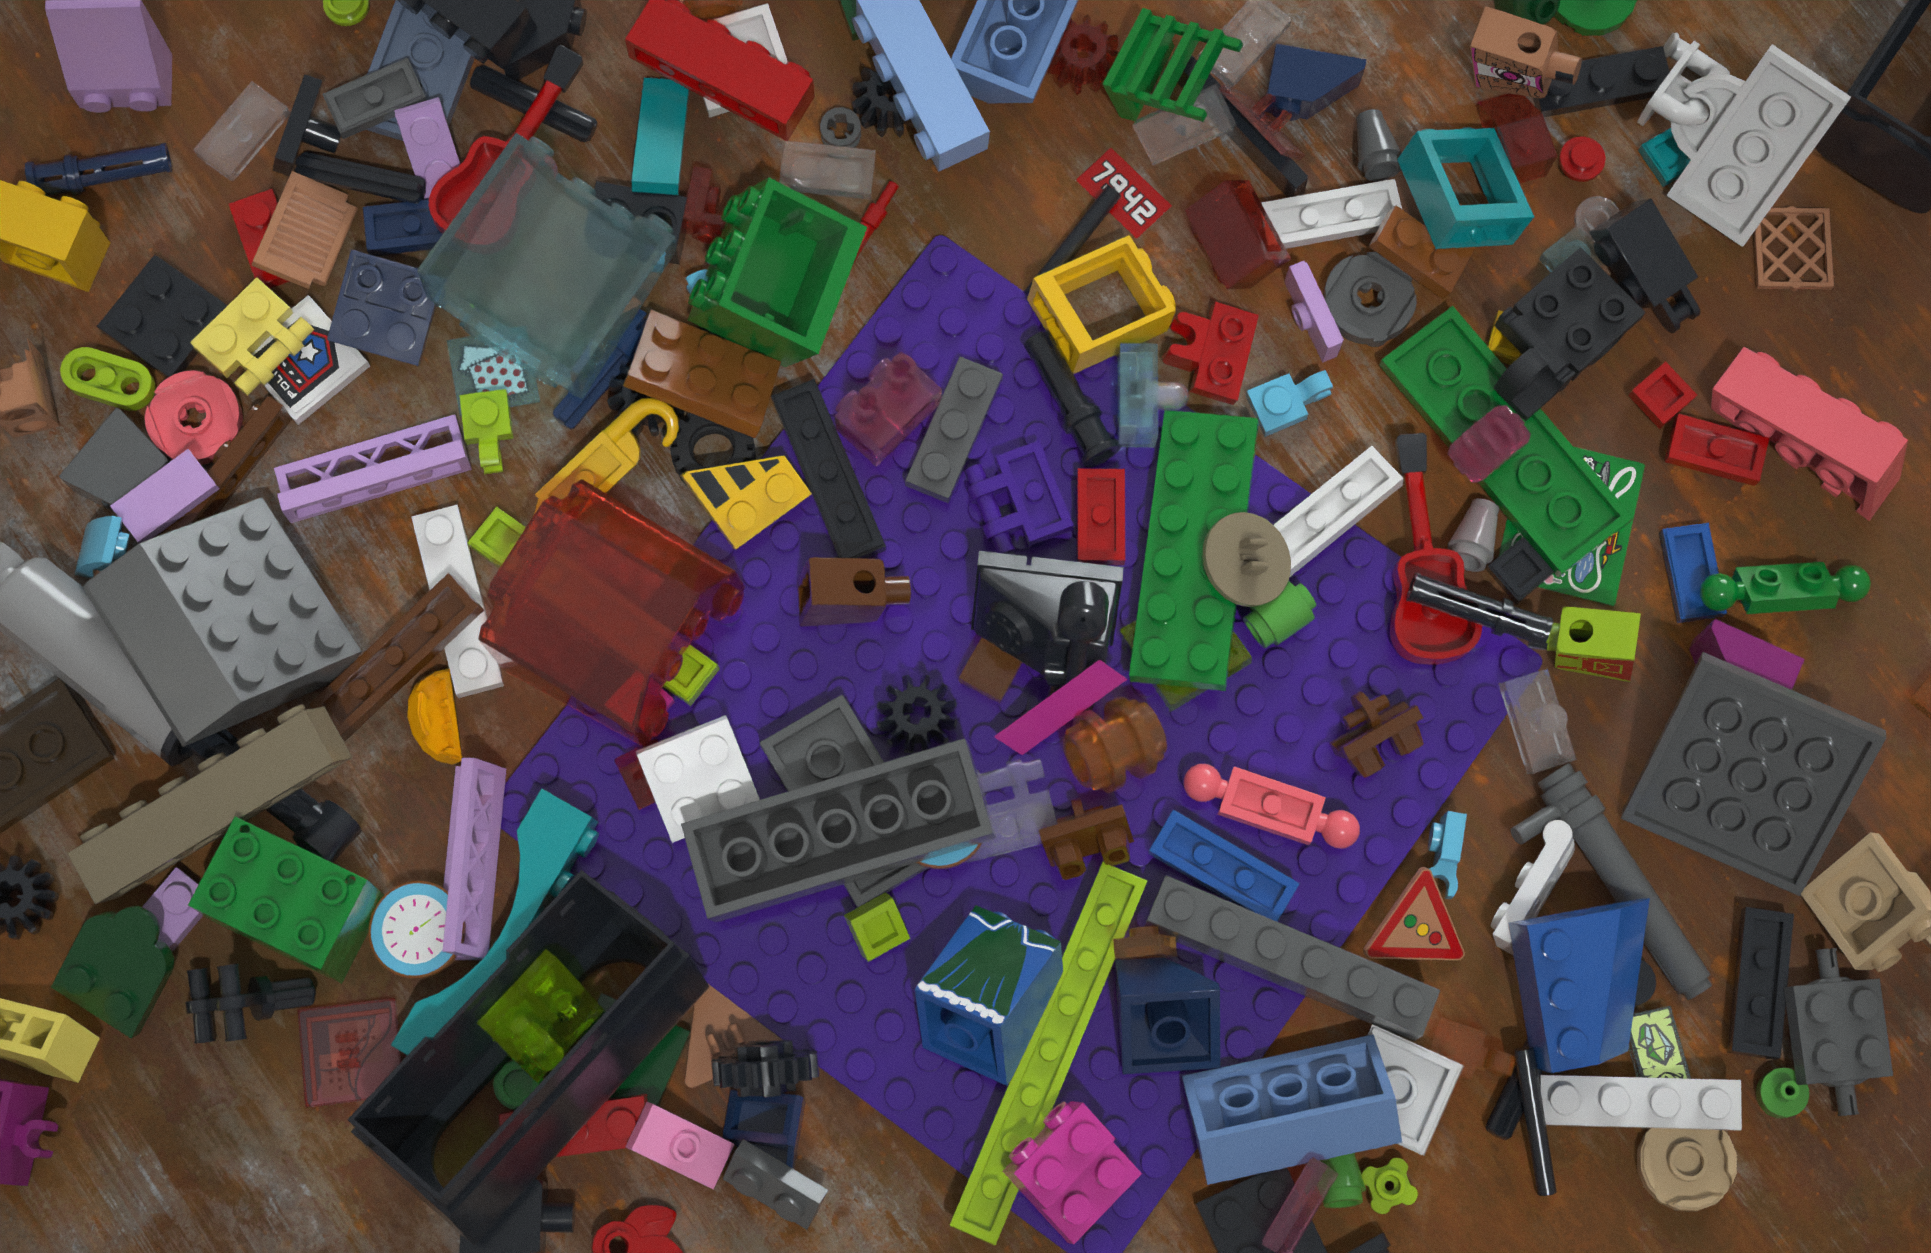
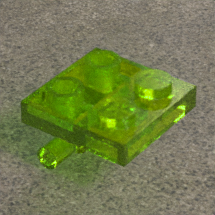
M545 949L477 1024L529 1077L538 1083L548 1071L551 1072L564 1058V1053L604 1009L568 969Z

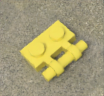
M256 277L190 343L198 353L226 378L239 366H242L246 371L234 384L248 396L259 384L265 386L274 377L272 371L290 354L295 356L304 347L302 342L314 329L302 317L289 329L284 327L282 324L293 314L291 308ZM271 336L276 342L257 359L252 353Z

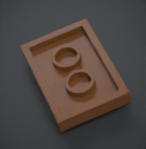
M650 310L623 386L756 438L764 420L781 361Z

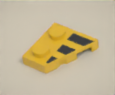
M785 455L691 470L680 475L733 549H738L812 494Z

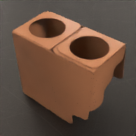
M28 338L30 351L25 349L27 360L15 363L9 368L0 369V426L12 437H20L59 427L43 356Z

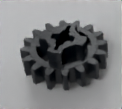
M792 1040L749 1041L747 1044L735 1045L733 1056H720L719 1059L711 1060L713 1086H720V1088L734 1087V1089H737L739 1097L780 1096L785 1092L796 1091L798 1081H810L812 1078L819 1077L817 1051H810L809 1049L795 1050Z

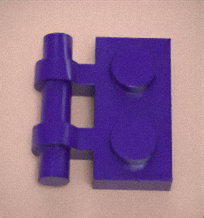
M1040 440L995 456V462L1000 472L996 476L987 478L982 464L973 465L965 470L970 484L967 492L971 502L978 504L985 522L982 530L987 542H993L997 553L1011 554L1015 552L1016 549L1010 534L1019 530H1023L1029 546L1073 530V522ZM1007 491L1015 513L1002 517L995 496Z

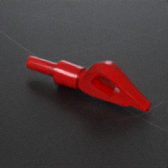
M893 181L888 182L876 203L871 202L861 219L860 224L866 226L867 230L855 261L873 232L877 230L888 214L885 209L899 188Z

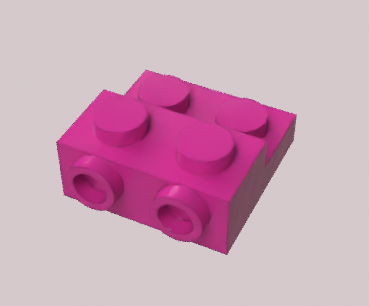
M1070 1101L1068 1104L1066 1102L1060 1103L1048 1113L1043 1121L1046 1127L1034 1139L1028 1137L1013 1149L1009 1155L1012 1162L1002 1172L1067 1243L1075 1244L1142 1173L1113 1142L1116 1138L1083 1102Z

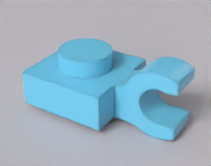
M1326 370L1309 376L1297 385L1294 384L1288 373L1247 390L1246 398L1255 417L1258 418L1264 437L1306 420L1308 412L1305 405L1330 396V389L1333 388V385Z
M1447 811L1440 818V823H1432L1428 840V851L1435 852L1434 867L1429 869L1434 878H1440L1445 882V899H1452L1458 889L1456 871L1457 864L1460 862L1467 814Z

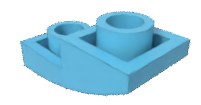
M105 516L94 519L86 525L75 575L93 578L96 570H104L127 552L130 534L122 532L121 517Z

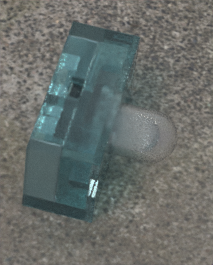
M1120 343L1117 357L1118 441L1121 447H1155L1158 437V410H1179L1183 408L1189 400V391L1180 382H1158V344Z

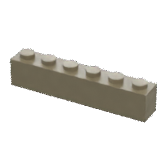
M302 704L284 712L277 717L280 725L267 733L262 728L246 735L237 742L240 747L238 751L228 757L222 752L208 758L197 766L201 773L187 781L185 776L170 781L158 789L161 795L160 798L150 804L146 800L139 801L119 813L122 821L109 828L107 823H104L81 835L80 838L83 844L67 854L94 903L99 904L119 898L226 834L235 816L247 821L350 760L352 756L325 707L306 710Z

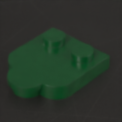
M131 906L118 913L106 911L89 918L77 935L51 988L129 1038L139 1035L174 968V957L171 949L164 941L159 939L160 924L157 917L143 907Z

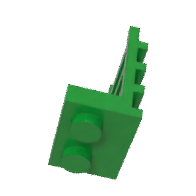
M1142 8L1108 72L1103 86L1121 118L1136 122L1143 106L1147 105L1204 122L1207 116L1206 111L1193 105L1222 49L1226 48L1240 52L1243 43L1240 39L1226 36L1223 30L1214 28L1213 32L1201 29L1199 23L1190 21L1189 25L1177 22L1174 16L1166 14L1165 18L1153 15L1151 10ZM1174 35L1182 36L1153 94H1150L1175 47L1172 41ZM1198 42L1207 43L1177 101L1169 99Z

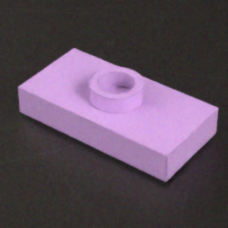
M1301 261L1289 266L1284 282L1294 301L1292 313L1297 326L1301 331L1307 329L1322 363L1337 357L1344 339L1308 264L1305 261Z

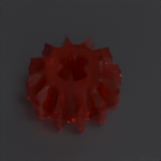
M1088 14L1084 16L1080 25H1077L1072 18L1070 19L1047 70L1048 75L1059 74L1057 77L1059 88L1071 82L1074 83L1073 89L1076 95L1082 92L1083 85L1086 84L1095 93L1100 90V80H1105L1119 53L1116 51L1119 46V39L1117 35H1106L1108 32L1106 21L1093 27L1091 26V17ZM1078 52H1087V58H1079Z

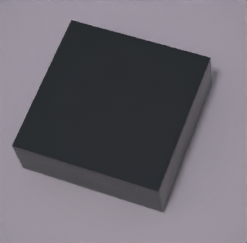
M1524 537L1486 568L1488 573L1516 604L1521 602L1554 574L1551 567Z

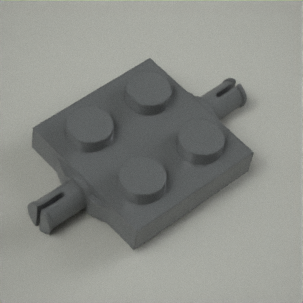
M1837 948L1815 950L1820 979L1814 980L1807 985L1784 987L1796 1084L1819 1083L1828 1087H1835L1837 1115H1857L1859 1112L1854 1085L1860 1084L1869 1078L1893 1076L1880 978L1855 981L1846 977H1840L1836 953Z

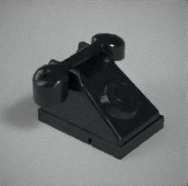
M979 551L971 630H974L977 635L1040 673L1049 685L1047 697L1098 660L1105 664L1107 663L1109 648L1113 646L1124 567L1032 557L1031 565H1026L1027 556ZM1095 703L1076 717L1089 714L1095 707Z

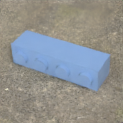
M856 0V17L852 18L855 31L863 44L870 42L876 55L873 56V62L883 82L890 80L897 93L893 96L900 116L904 121L911 119L918 133L914 135V139L922 157L925 160L931 158L939 172L987 150L990 131L920 1Z

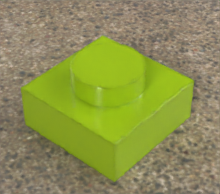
M886 892L844 915L862 957L868 962L910 939L893 898Z

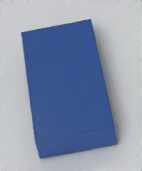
M1709 523L1662 529L1659 536L1677 623L1723 617L1727 613L1726 610H1711L1703 604L1700 598L1702 582L1708 576L1719 573Z

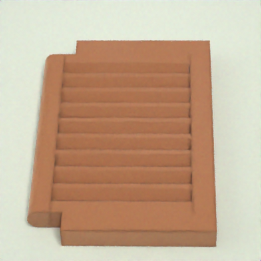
M292 171L251 266L307 289L310 288L312 282L326 286L358 208L346 203L348 194Z

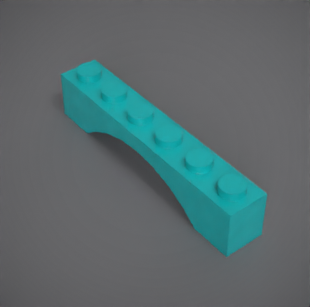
M544 789L540 790L517 829L520 851L519 884L512 911L501 935L484 959L462 979L440 993L415 1003L393 1040L392 1047L408 1055L425 1036L434 1037L506 960V950L574 879V875L570 873L579 855L585 858L598 839L599 833L594 830L598 824L597 820Z

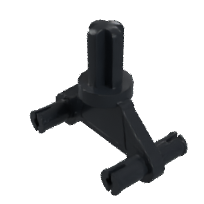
M239 964L218 966L222 997L210 998L208 968L187 970L191 1001H186L185 1006L186 1014L193 1013L194 1043L216 1041L211 1011L223 1010L226 1042L247 1039L242 1009L244 1007H250L254 1019L260 1021L271 1019L274 1011L311 1006L315 1001L316 995L312 979L302 977L271 982L265 975L255 976L249 981L248 993L241 994Z

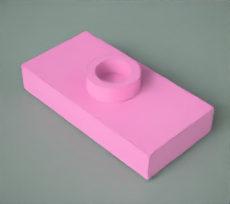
M646 1102L626 1145V1148L711 1189H714L734 1147L733 1143L649 1102Z

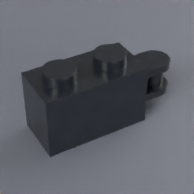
M1651 198L1632 202L1589 232L1595 241L1594 251L1604 265L1612 269L1619 281L1617 284L1642 309L1652 308L1660 323L1668 332L1675 333L1680 329L1681 322L1687 318L1694 320L1700 315V308L1686 286L1698 278V275ZM1670 296H1673L1676 304L1672 307L1666 300Z

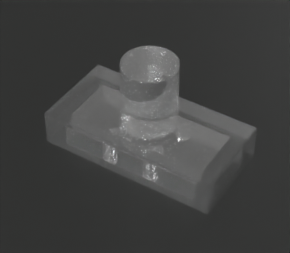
M1217 84L1201 90L1193 105L1206 111L1207 116L1204 122L1161 109L1143 116L1134 122L1132 126L1152 165H1156L1234 130L1237 124Z
M1548 669L1498 683L1526 774H1534L1577 760L1566 728L1567 713L1559 705Z

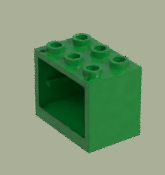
M768 177L753 187H747L739 195H733L727 202L721 217L722 221L726 222L721 237H716L712 241L705 256V262L709 264L705 277L696 282L689 296L688 304L693 307L688 321L731 342L781 361V366L788 367L819 354L867 227Z
M235 816L188 906L214 923L342 984L369 932V923L373 910L384 894L367 879Z

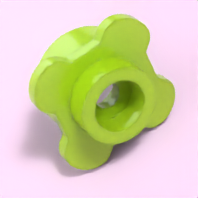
M1392 1158L1386 1166L1380 1168L1370 1166L1362 1172L1364 1183L1372 1199L1370 1206L1378 1214H1386L1392 1206L1401 1203L1411 1205L1417 1199V1189L1410 1185L1406 1174L1408 1165L1403 1159ZM1387 1181H1391L1394 1184L1393 1190L1388 1191L1385 1188Z

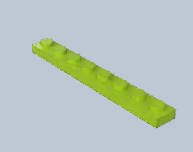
M1102 862L1062 957L1063 973L1008 1085L954 1213L950 1227L994 1246L996 1245L1019 1190L1002 1171L1012 1162L1009 1155L1013 1149L1028 1137L1034 1139L1046 1126L1043 1121L1053 1109L1147 884V880L1114 866L1105 865Z

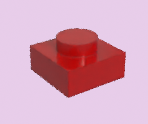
M1665 361L1638 384L1628 396L1661 429L1694 401L1697 394Z

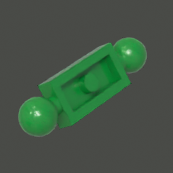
M1824 562L1736 567L1732 578L1722 573L1708 576L1700 586V598L1706 607L1714 611L1727 610L1737 600H1740L1746 614L1832 609L1836 607L1839 598L1846 602H1857L1863 599L1870 590L1871 581L1868 573L1857 565L1843 566L1834 575H1830Z

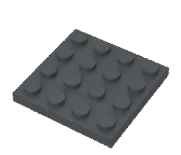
M1702 652L1622 809L1621 819L1800 896L1885 742L1886 730Z

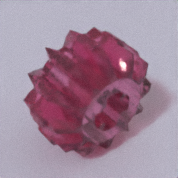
M1507 405L1497 406L1450 445L1448 455L1455 462L1453 465L1462 475L1465 474L1472 483L1481 482L1529 442L1531 433L1524 426L1525 422L1517 413H1513Z

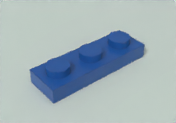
M1175 810L1171 812L1148 852L1149 855L1229 902L1277 922L1300 884Z

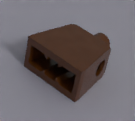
M809 558L797 579L799 625L819 626L877 621L886 605L910 603L911 585L909 576H885L884 562L881 559Z

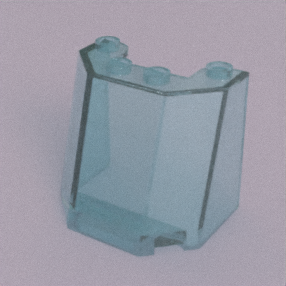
M515 133L420 265L417 272L426 297L435 305L460 320L459 326L467 333L546 385L554 388L560 385L572 395L583 399L676 252V237L672 235V227L656 215L650 214L648 218L642 216L635 218L632 213L617 203L612 202L610 206L594 197L596 191L586 182L577 177H573L570 181L558 173L557 164L552 159L555 153L547 144L536 137H531L527 140Z

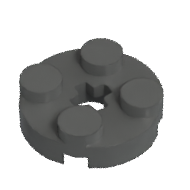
M1368 252L1367 255H1358L1353 258L1349 256L1341 260L1328 276L1323 291L1325 302L1341 335L1352 342L1366 344L1371 347L1382 346L1388 340L1401 334L1408 326L1417 304L1415 289L1411 283L1412 277L1377 252ZM1371 289H1374L1378 292L1376 300L1381 305L1378 307H1364L1361 304L1362 299L1357 296V293L1361 291L1367 294Z

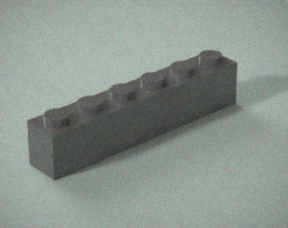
M1167 875L1160 886L1144 925L1146 930L1413 1042L1423 1036L1440 990Z

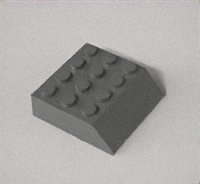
M262 497L141 542L87 581L83 586L84 591L183 747L330 685L362 652Z

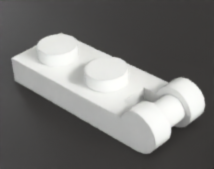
M1553 820L1544 827L1543 838L1545 846L1534 864L1527 862L1524 865L1515 883V887L1519 889L1510 905L1504 902L1499 907L1492 920L1491 928L1495 930L1493 937L1496 946L1512 955L1514 954L1508 923L1536 918L1574 853L1575 843L1572 829L1565 821Z

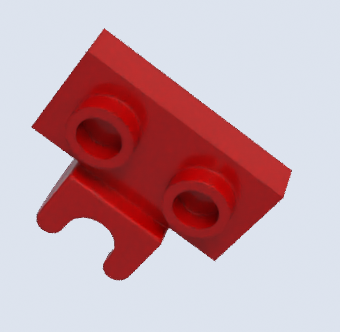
M1216 301L1210 308L1208 319L1187 312H1179L1173 317L1169 329L1173 333L1183 336L1187 346L1172 344L1167 352L1161 356V360L1166 365L1191 372L1195 370L1189 392L1234 405L1238 401L1259 315Z

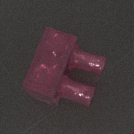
M902 351L894 356L892 360L884 358L868 376L871 381L859 390V393L855 390L850 391L843 397L835 409L838 412L835 415L836 430L875 467L938 407L942 397V389L916 365L910 356Z

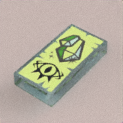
M1671 1006L1633 1014L1629 1051L1636 1076L1642 1078L1691 1079Z

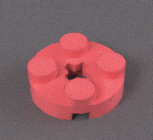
M195 370L174 374L161 382L154 391L156 395L151 401L150 408L147 406L145 412L147 433L161 453L173 460L189 449L201 465L213 462L214 455L220 446L228 440L233 441L240 432L243 421L240 402L229 385L221 379L218 380L214 376H208L204 372ZM191 408H196L199 413L206 412V418L201 421L202 425L194 429L191 425L183 427L182 421L188 418L187 411Z

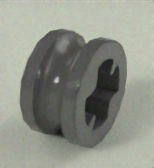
M844 107L834 108L822 117L820 123L821 141L829 151L836 154H847L859 145L861 140V124L857 114L852 110ZM843 122L846 123L847 130L853 133L850 135L845 132V139H836L834 131L829 130V128L833 127L836 129V123Z

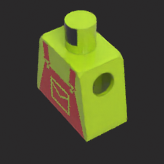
M1563 607L1560 623L1553 622L1546 644L1541 647L1535 643L1528 642V648L1555 651V668L1630 682L1641 614ZM1581 638L1586 642L1578 643L1573 641V639Z

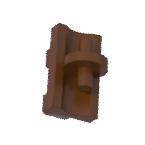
M1360 691L1351 696L1355 710L1342 717L1348 729L1355 728L1329 742L1336 756L1347 759L1357 775L1366 778L1385 766L1376 745L1389 738L1396 754L1401 756L1423 746V739L1416 723L1423 719V716L1417 705L1409 707L1404 701H1401L1390 707V702L1384 694L1370 701Z
M1080 797L1071 800L1074 810L1073 814L1057 818L1058 824L1039 829L1041 841L1050 866H1056L1064 880L1081 876L1086 871L1083 857L1099 852L1102 853L1105 865L1114 866L1129 861V843L1134 842L1122 804L1105 810L1103 805L1084 810Z

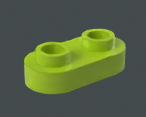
M81 347L69 352L61 363L60 374L63 382L78 396L127 411L139 410L145 407L154 397V391L156 390L155 380L147 368L139 362L97 349ZM86 370H95V376L91 380L82 381V374ZM130 383H139V389L136 393L131 395L125 394V389Z

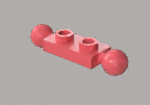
M1209 764L1194 765L1184 776V789L1193 800L1207 802L1215 797L1222 799L1217 815L1306 845L1311 844L1315 831L1322 833L1327 844L1338 849L1353 845L1359 837L1360 825L1356 817L1345 810H1336L1328 815L1321 813L1326 797L1237 767H1233L1229 781L1223 780L1218 770Z

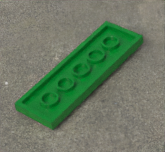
M1451 306L1381 359L1379 366L1529 544L1551 567L1558 578L1629 524L1634 518L1541 408L1525 421L1496 392L1493 387L1507 368L1454 306Z
M1164 411L1130 664V682L1226 691L1237 604L1224 598L1209 581L1203 564V545L1207 533L1216 522L1230 514L1248 513L1259 428L1258 418Z

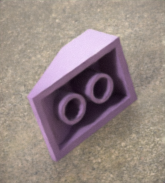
M45 0V11L67 89L79 108L101 113L109 111L111 107H130L137 111H152L157 106H171L172 53L142 0Z

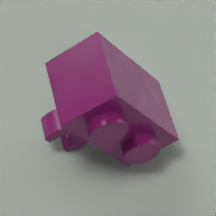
M0 1079V1184L28 1186L34 1158L48 1159L52 1157L53 1151L42 1149L38 1141L43 1131L57 1132L58 1125L55 1122L42 1120L49 1091L48 1087Z

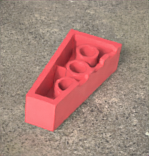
M1743 347L1712 389L1711 409L1742 431L1768 437L1769 440L1776 444V451L1786 463L1796 470L1799 467H1809L1824 481L1820 487L1834 497H1837L1843 491L1860 503L1856 512L1868 521L1871 520L1901 477L1908 439L1903 437L1899 429L1884 421L1878 423L1862 414L1859 407L1847 399H1836L1823 392L1819 385L1809 377L1793 375L1781 368L1779 363L1766 353H1755Z

